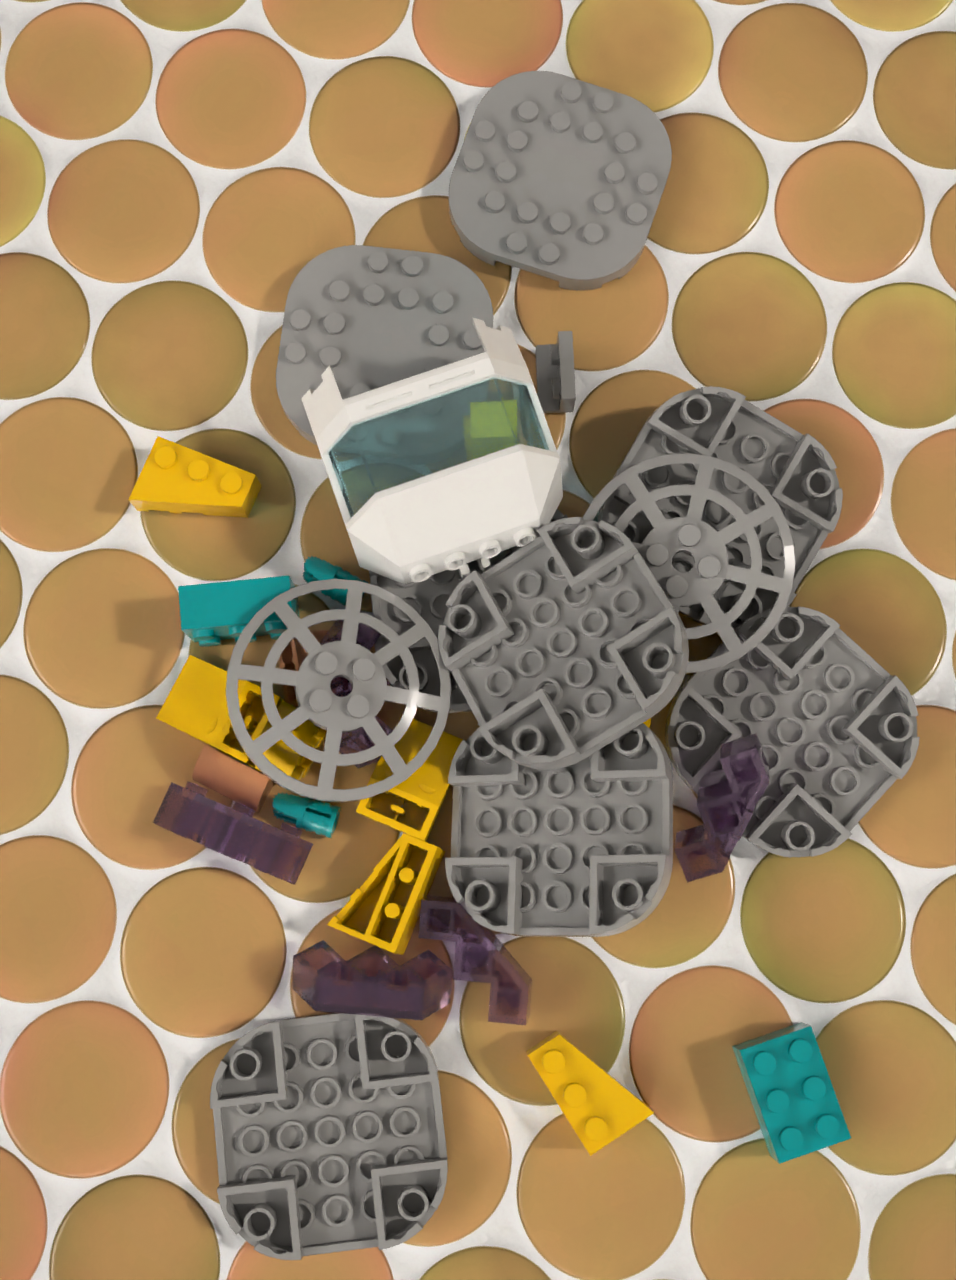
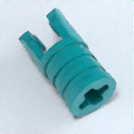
M316 556L305 559L303 579L307 583L328 579L357 580L368 583L356 575L343 570L341 567L334 566ZM348 589L320 590L323 595L329 596L344 606L346 605Z
M283 792L275 795L272 802L273 813L276 818L294 824L298 829H304L308 832L332 838L340 816V806H333L330 803H323L308 797L302 798L292 794L288 795Z

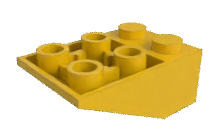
M189 655L156 719L249 765L251 760L237 740L228 716L226 701L227 671ZM238 680L240 712L246 729L254 741L262 734L267 723H270L263 707L261 687L247 680ZM274 694V702L278 708L284 700Z
M413 719L408 730L394 745L406 764L417 755L426 743L433 729L432 726ZM443 731L435 749L419 769L408 779L387 792L360 800L356 812L359 815L426 842L450 787V784H448L450 766L455 752L463 739ZM382 755L367 786L393 775Z

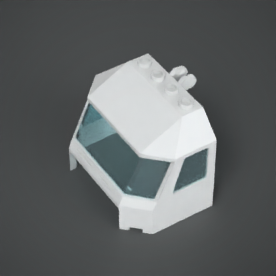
M472 317L473 325L485 350L483 353L343 400L329 365L321 375L323 382L316 390L309 389L301 398L360 567L404 585L411 582H422L430 578L431 575L457 569L463 580L470 574L467 563L477 560L480 570L485 572L491 568L489 558L495 557L501 551L509 548L527 545L540 536L537 529L550 523L563 498L560 457L529 370L510 328L500 325L496 329L486 326L483 320Z

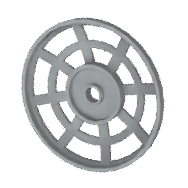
M691 453L667 454L644 460L624 470L611 480L593 499L582 519L593 521L604 502L616 489L625 483L636 501L620 516L615 527L624 532L631 520L643 510L653 529L648 533L642 544L632 542L647 563L677 613L680 607L701 604L711 621L706 625L685 628L687 638L697 639L718 632L728 649V652L717 657L688 662L686 673L703 672L722 667L741 658L759 645L775 627L785 610L792 591L795 572L794 544L789 525L780 506L768 490L749 473L730 462L707 455ZM688 463L699 465L694 485H671L656 489L650 493L638 476L647 470L670 464ZM714 468L724 471L745 483L760 497L764 505L746 515L732 500L717 491L709 489ZM672 496H691L687 517H676L666 520L655 502ZM706 500L712 501L724 508L736 521L718 532L706 522L701 521ZM772 517L778 526L783 544V578L761 573V547L754 528ZM743 534L747 538L750 549V570L728 564L726 544ZM688 552L692 555L694 566L690 571L679 572L673 567L672 559L677 553ZM724 579L746 584L745 590L737 603L724 614L713 596L721 587ZM757 587L779 593L776 603L765 622L751 637L741 643L731 623L748 607L756 593Z
M328 579L312 581L291 588L273 598L254 615L243 629L233 649L227 670L226 701L228 716L235 736L248 758L263 774L279 786L300 796L319 801L349 802L367 799L387 792L408 779L424 764L435 749L445 728L450 708L451 683L449 671L443 663L438 639L429 624L413 607L397 595L378 586L357 580ZM348 589L345 609L320 611L300 619L287 604V602L296 597L314 591ZM362 593L375 595L393 604L416 625L399 636L381 620L360 612ZM275 612L288 629L273 644L264 667L241 664L244 652L253 634L263 621ZM343 620L341 641L321 645L308 629L322 622ZM358 624H364L376 630L390 643L374 654L365 647L356 644ZM424 637L431 646L438 665L441 684L440 696L419 692L418 671L408 648ZM296 638L309 655L304 659L298 671L276 668L283 650L292 639ZM400 655L406 669L408 689L387 686L386 675L382 666ZM336 677L346 678L351 684V693L345 697L336 696L331 691V681ZM238 680L261 682L263 707L272 727L254 741L246 729L240 712ZM273 684L295 686L299 707L283 719H281L274 702ZM384 701L406 705L399 723L387 736L374 717L381 710ZM417 707L437 711L436 722L426 743L417 755L406 764L394 745L408 730ZM307 720L317 727L326 730L324 750L320 751L306 745L295 737L292 731ZM363 728L374 743L373 747L357 753L339 754L342 733ZM282 740L299 755L313 762L321 763L318 785L305 784L285 774L273 765L263 753ZM382 755L393 772V775L365 787L333 789L337 766L362 764Z

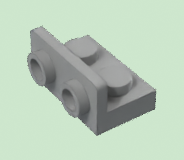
M558 331L556 344L537 345L535 349L537 396L543 413L573 412L576 400L572 331Z

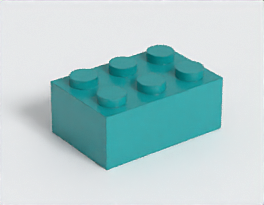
M278 576L178 586L181 630L194 642H199V646L202 647L220 645V640L235 638L237 643L243 629L254 615L273 598L294 588L295 585L290 576ZM298 597L287 602V604L300 618ZM273 612L256 630L250 642H255L256 636L270 635L271 639L277 640L288 628L276 613Z
M800 1022L732 1046L769 1154L775 1161L780 1164L851 1139L811 1025Z

